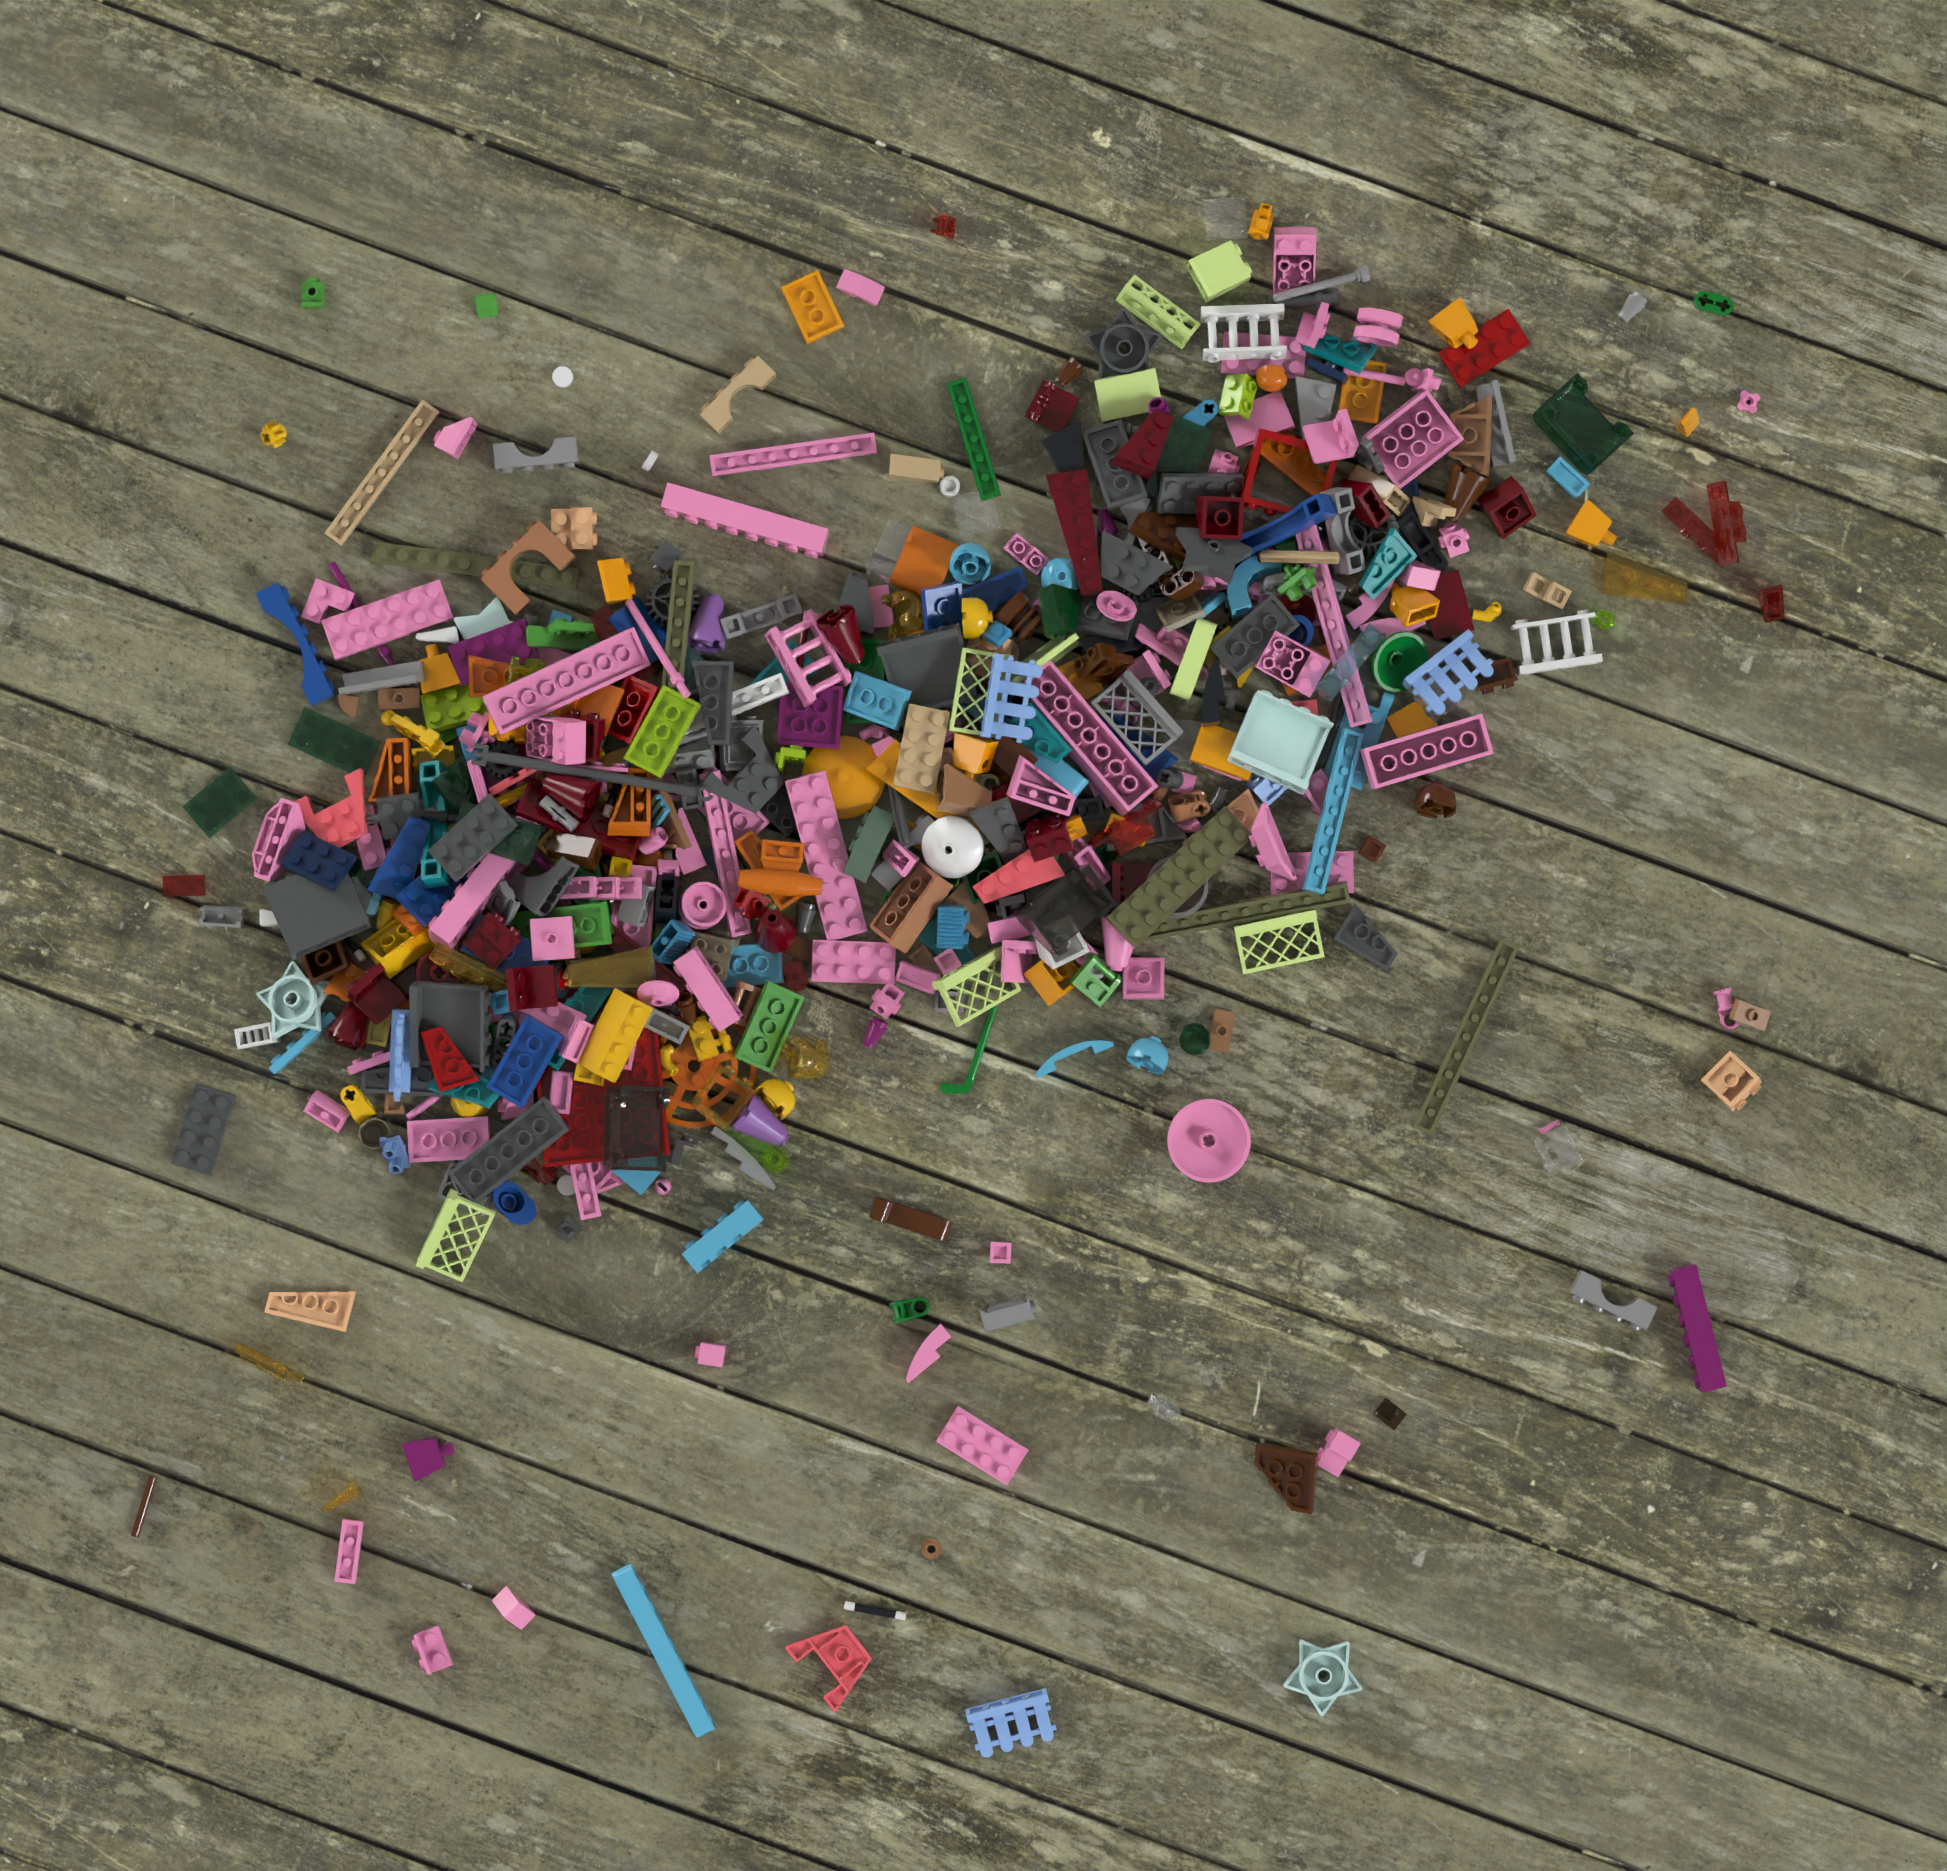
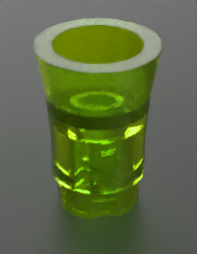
M770 1145L762 1152L761 1163L766 1171L773 1174L781 1173L788 1167L790 1155L783 1146L775 1147ZM774 1155L779 1158L776 1164L771 1162V1157Z

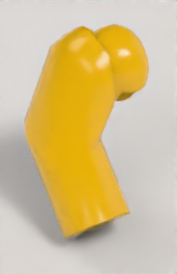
M1493 602L1485 611L1473 609L1472 619L1492 622L1501 614V604Z
M667 1044L660 1048L661 1066L670 1076H673L678 1072V1068L670 1060V1055L674 1054V1048L671 1044Z

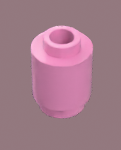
M661 827L650 829V835L642 837L638 847L639 851L643 854L651 855L663 847L668 840L666 831Z

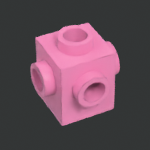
M1215 449L1207 473H1238L1240 466L1236 464L1239 457Z
M1458 522L1448 523L1443 528L1438 529L1440 537H1438L1441 549L1445 550L1449 558L1469 551L1466 541L1469 539L1468 532Z
M887 982L882 990L877 989L871 999L874 1002L870 1009L887 1020L891 1013L895 1015L902 1006L899 1001L905 993L890 982Z

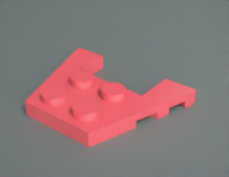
M359 768L344 776L351 796L318 813H315L310 797L304 796L294 801L299 803L303 820L318 838L339 848L368 834L366 823L367 810L364 802V795L366 793L363 785V777H365L363 769Z
M847 1624L785 1646V1649L796 1663L812 1650H815L840 1684L823 1696L834 1713L838 1710L872 1659V1656Z

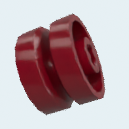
M433 950L423 955L417 962L414 970L415 981L459 984L462 977V968L458 959L452 953L449 954L444 950ZM440 970L441 976L437 978L434 971Z

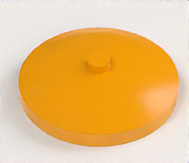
M840 736L839 749L814 748L808 755L803 767L802 776L825 770L838 819H851L868 812L879 801L885 786L883 780L867 769L877 759L873 747L865 741L852 736Z

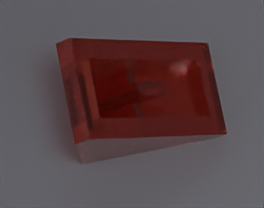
M1782 584L1759 590L1757 596L1764 622L1784 619Z

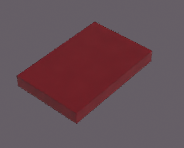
M1459 570L1441 574L1434 591L1424 589L1440 600L1436 617L1428 620L1434 641L1463 634L1468 629L1474 631Z

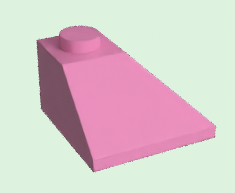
M469 417L444 427L442 431L439 430L433 439L435 442L434 446L458 460L478 423Z

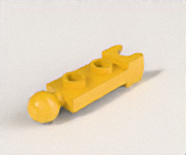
M386 710L382 713L381 721L384 725H394L398 732L421 744L429 754L436 756L444 748L445 743L438 739L440 734L434 730L426 729L420 724L417 726L410 718L406 716L401 717L392 710Z

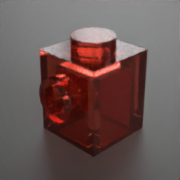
M803 960L782 965L789 990L794 989V993L806 990L805 985L810 983Z

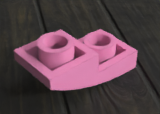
M844 269L836 288L853 298L858 297L872 306H877L885 287L860 274Z
M1016 532L1002 548L1036 576L1050 560Z

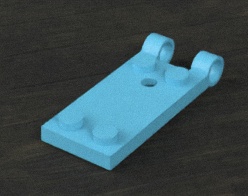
M1384 691L1379 708L1368 705L1372 722L1366 723L1364 729H1360L1358 726L1350 727L1345 709L1324 769L1329 779L1342 729L1346 728L1364 734L1360 749L1377 745L1395 694ZM1359 752L1351 788L1362 791L1367 775Z

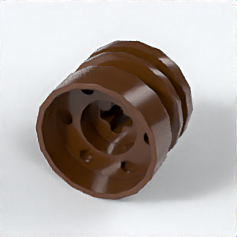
M1022 590L993 619V622L997 620L1006 627H1012V636L1010 638L1017 632L1020 634L1014 641L1017 645L1029 639L1043 622L1041 612L1037 616L1034 614L1039 608L1038 605L1033 606L1030 610L1027 608L1031 598Z

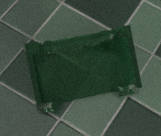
M1577 373L1534 412L1533 420L1581 473L1589 475L1634 433L1627 424L1616 422L1612 425L1585 396L1588 392V383Z

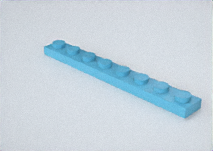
M1346 728L1341 731L1302 888L1304 890L1320 895L1325 893L1364 735L1362 733Z

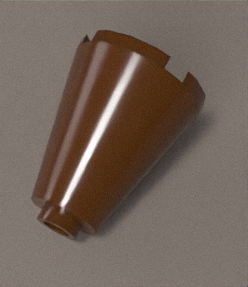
M1453 463L1444 504L1457 509L1455 517L1446 516L1445 519L1454 523L1457 520L1462 521L1490 484L1491 479L1484 475L1480 476L1477 471L1466 466Z

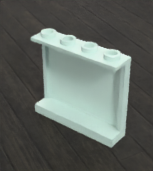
M1257 690L1253 695L1226 761L1303 795L1308 788L1309 779L1334 723L1330 722L1325 716H1316L1310 713L1311 711L1305 707L1298 708L1292 705L1287 699H1278L1267 690Z

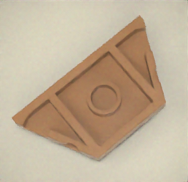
M1491 395L1450 414L1451 422L1464 440L1448 452V456L1484 476H1489L1494 401V396Z
M653 776L651 778L656 780H662V778H659L657 776ZM651 789V800L654 795L661 794L671 810L659 826L668 835L666 844L661 848H691L690 840L668 792Z

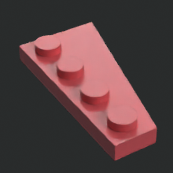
M1028 849L972 887L983 904L1063 877L1065 873L1054 857L1034 862Z

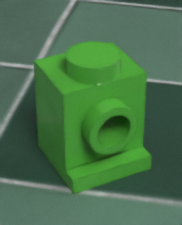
M307 278V282H302L301 306L304 309H325V284L319 282V278ZM315 289L316 293L309 295V290Z

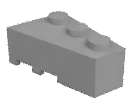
M1295 376L1294 384L1301 439L1306 440L1302 430L1304 425L1329 421L1336 384Z

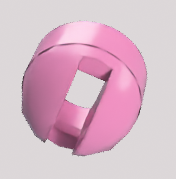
M666 1178L658 1179L654 1185L655 1191L660 1195L669 1193L671 1190L670 1181ZM659 1182L667 1188L666 1191L658 1185Z

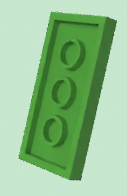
M766 980L733 1057L772 1073L805 997Z

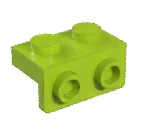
M1247 373L1226 375L1218 413L1221 416L1239 415L1245 420L1250 419L1257 391V381Z
M790 745V748L781 747L780 752H776L775 766L778 767L779 773L784 772L785 762L805 764L807 759L806 750H802L803 747Z

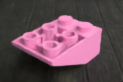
M1273 227V295L1315 283V227Z
M1275 630L1255 667L1310 698L1331 659Z
M542 715L526 723V756L563 765L585 763L586 721Z

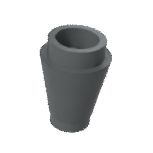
M807 901L799 902V905L796 907L797 931L808 933L817 911L815 909L816 904Z

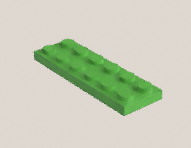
M607 902L554 907L548 918L572 916L575 948L612 944ZM530 910L517 911L511 925L520 931V935L531 940L530 919L544 917L534 914Z

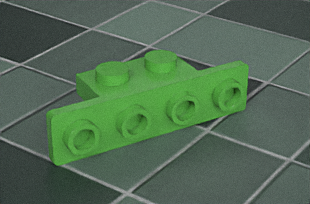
M556 619L547 627L534 625L526 627L527 645L531 647L581 651L604 640L603 632L594 631V624L586 623L583 620L567 622L566 619Z

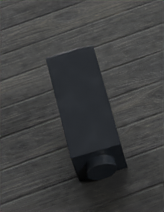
M1079 420L1041 440L1058 473L1084 470L1082 430Z

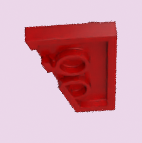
M442 1026L421 1031L439 1092L480 1080Z

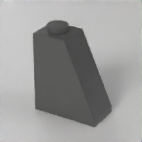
M854 572L852 575L847 574L837 611L840 610L839 606L853 605L860 632L873 636L875 631L868 581L864 579V575Z

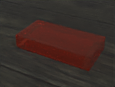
M205 875L163 876V897L206 896Z

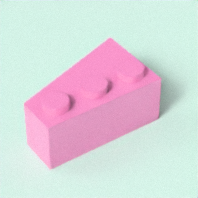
M1019 755L1006 795L1019 801L1070 816L1076 796Z

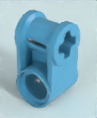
M1205 400L1195 409L1188 412L1179 422L1194 437L1217 416L1218 405L1213 400ZM1204 406H1213V414H1210L1209 412L1205 414Z

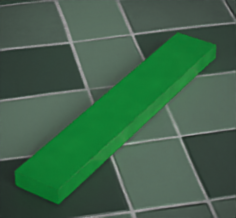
M967 378L946 383L981 502L1000 497L1001 492Z

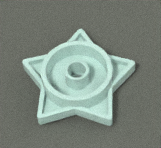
M498 597L479 615L454 618L464 640L513 623L509 620Z
M291 961L281 979L273 986L258 992L256 995L272 1013V1036L279 1038L297 1027L321 1032L320 1006L328 996L323 991L329 984V981H321L312 986L309 978L294 961Z
M1299 1640V1666L1283 1683V1686L1308 1695L1320 1716L1325 1715L1338 1696L1358 1692L1363 1689L1348 1668L1350 1649L1348 1641L1322 1648L1305 1640ZM1321 1670L1327 1672V1675L1323 1678L1319 1676Z

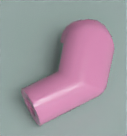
M872 724L858 732L863 741L870 737L882 740L890 736L889 730L878 724Z

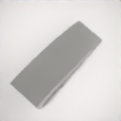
M653 1007L644 1027L681 1045L690 1026Z

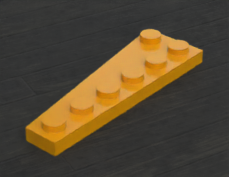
M896 739L867 768L871 773L937 819L945 816H959L973 823L978 831L981 832V829L971 817L937 810L938 780L934 794L893 786L901 746Z

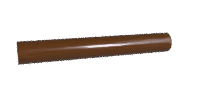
M149 1475L131 1532L133 1537L139 1538L157 1480L156 1476Z

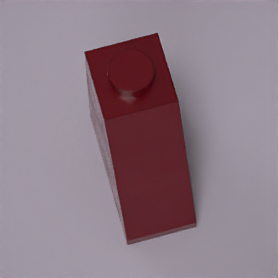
M1341 479L1332 487L1352 488L1355 509L1351 511L1350 515L1373 528H1379L1391 516L1372 483Z

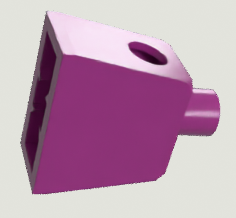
M438 1437L407 1441L402 1444L414 1482L446 1466L444 1457L455 1454L452 1442L440 1445Z

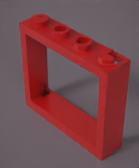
M1259 428L1256 432L1240 498H1244V507L1250 510L1260 508L1264 509L1263 513L1275 516L1276 513L1285 515L1294 508L1250 497L1263 441L1310 453L1306 440ZM1337 460L1329 461L1322 492L1331 489Z

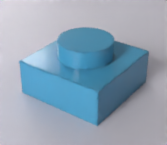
M995 620L982 633L983 639L999 648L1012 636V631Z
M507 989L491 994L494 1015L498 1016L511 1012L509 1011Z

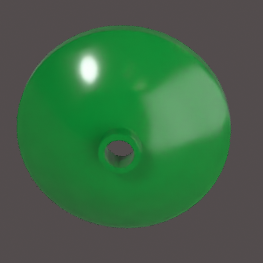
M1407 631L1396 632L1386 637L1377 647L1372 660V673L1378 685L1390 692L1405 691L1406 688L1402 685L1404 678L1428 661V651L1424 641L1414 633Z

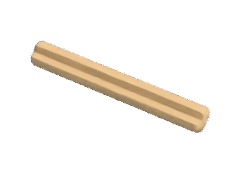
M1261 550L1259 558L1261 562L1338 564L1340 555L1339 552Z

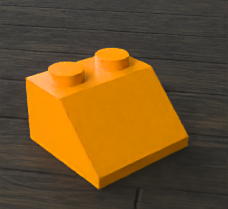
M624 558L597 561L608 605L623 603L628 599L633 600L636 590L634 582H629L628 575L632 574L629 562L625 563Z
M1041 960L1026 971L1024 975L1046 1004L1051 1006L1075 987L1069 980L1078 971V967L1073 961H1070L1053 970Z

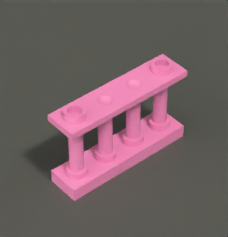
M809 609L803 615L804 621L784 631H779L775 626L764 635L804 707L813 704L817 699L816 693L838 682L844 688L852 682L850 671L843 666L833 646L818 630L816 621L819 616L812 609ZM810 627L815 639L793 650L789 649L785 643L786 639ZM820 645L825 657L803 668L799 667L795 661L796 657ZM828 664L831 665L835 675L814 686L808 684L805 679L806 675Z

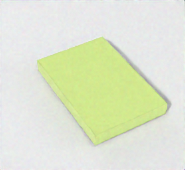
M1155 367L1094 380L1102 422L1149 412V402L1155 397H1161Z

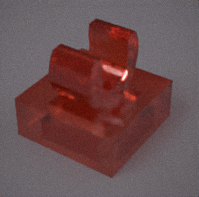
M939 214L938 218L933 219V222L938 223L937 229H932L931 232L945 239H954L956 218L946 214Z

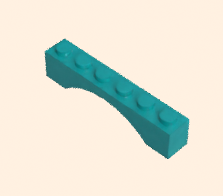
M440 760L420 763V785L425 808L436 806L437 812L440 810L449 811L448 768ZM426 819V821L431 823L421 859V880L429 888L449 886L450 875L428 852L449 831V822L446 824L439 823L438 820Z

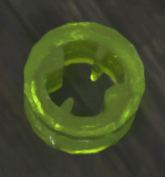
M1608 610L1600 611L1594 618L1595 625L1599 629H1608L1614 623L1613 614ZM1606 614L1607 619L1610 620L1609 624L1605 623V625H1602L1599 616L1603 617Z

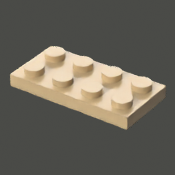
M914 704L908 705L893 786L929 794L935 793L950 712Z

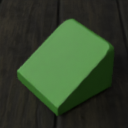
M495 293L474 296L479 319L499 316Z

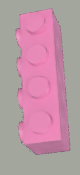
M698 946L673 962L675 964L674 970L680 977L683 976L687 982L685 984L687 990L691 994H695L698 999L697 1004L703 1012H707L710 1017L708 1020L714 1029L717 1028L721 1032L741 1019L743 1016L742 1012Z

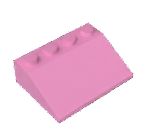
M1428 390L1418 392L1363 435V437L1372 441L1374 445L1372 450L1378 453L1385 467L1382 472L1399 489L1464 440Z

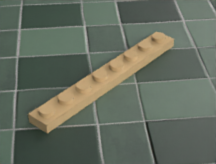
M422 399L324 534L343 546L440 413L437 409Z

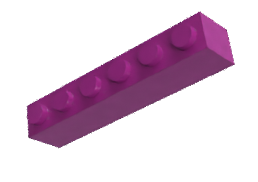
M1690 1264L1670 1269V1275H1667L1670 1287L1674 1288L1675 1295L1672 1298L1675 1308L1679 1307L1680 1315L1677 1316L1680 1328L1684 1327L1685 1336H1683L1685 1348H1689L1691 1355L1688 1356L1689 1366L1694 1368L1696 1375L1693 1376L1694 1386L1696 1389L1699 1388V1391L1702 1393L1727 1387L1697 1265Z

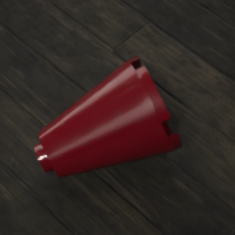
M853 605L839 606L840 610L834 612L831 609L821 615L816 621V626L846 663L855 665L860 663L865 655L857 616Z
M552 772L548 775L545 774L541 780L543 792L583 820H586L593 812L595 807L592 805L595 800H599L602 784L597 780Z
M770 909L762 915L756 924L755 939L764 951L781 953L793 945L796 939V928L788 916L778 910Z
M348 1001L326 1031L325 1037L329 1040L330 1037L335 1038L334 1043L354 1051L359 1047L360 1052H363L366 1046L370 1019L352 1001Z

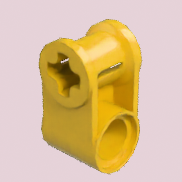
M349 1085L342 1089L340 1094L341 1100L358 1125H361L363 1121L377 1114L375 1108L364 1096L360 1088L355 1085ZM347 1090H349L350 1092L353 1090L355 1091L356 1094L354 1095V1100L353 1098L348 1099L346 1097V1095H348Z

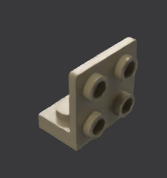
M704 930L694 931L695 936H693L690 950L698 946L721 981H725L728 975L732 949L739 947L740 939Z

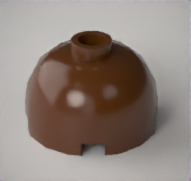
M1433 781L1418 791L1414 809H1417V814L1424 817L1437 819V815H1444V818H1448L1456 813V797L1448 786L1443 785L1442 782Z

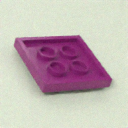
M785 682L789 694L780 697L777 745L839 749L844 686H830L816 693L817 699L813 704L804 707L792 684Z

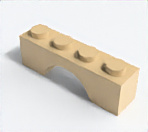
M759 356L755 359L751 357L744 364L746 368L741 373L736 372L729 380L731 383L726 388L722 387L715 394L717 398L712 403L708 401L700 409L702 412L700 417L718 435L733 421L730 413V403L734 395L744 388L751 387L763 390L777 376Z

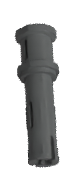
M1334 289L1333 292H1320L1319 290L1315 294L1300 295L1275 303L1284 304V308L1315 306V308L1319 309L1321 302H1325L1329 306L1339 308L1338 290Z

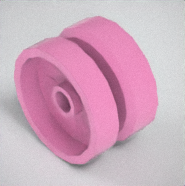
M1376 308L1358 309L1356 320L1363 325L1355 327L1353 335L1355 340L1384 347L1398 346L1400 335L1394 330L1401 328L1402 315Z
M710 882L695 883L685 889L679 896L676 905L677 915L680 921L685 922L692 930L700 931L711 928L724 917L727 909L725 895L715 884Z

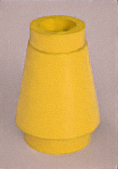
M382 899L378 906L375 928L380 930L394 919L391 912L398 907L396 902Z

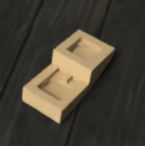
M1531 572L1522 590L1563 610L1572 592L1535 572Z

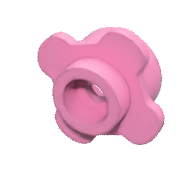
M1746 390L1742 391L1737 408L1740 411L1744 410L1752 414L1755 413L1760 395L1757 393L1750 394Z

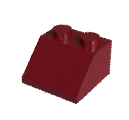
M1512 476L1477 499L1484 514L1502 539L1537 516L1524 488Z
M1197 496L1196 519L1200 538L1242 540L1244 498Z

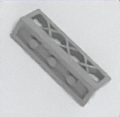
M1498 379L1488 384L1475 386L1478 402L1489 395L1494 396L1490 450L1492 467L1513 464L1516 459Z
M423 661L343 674L344 687L338 688L339 694L351 695L426 682Z

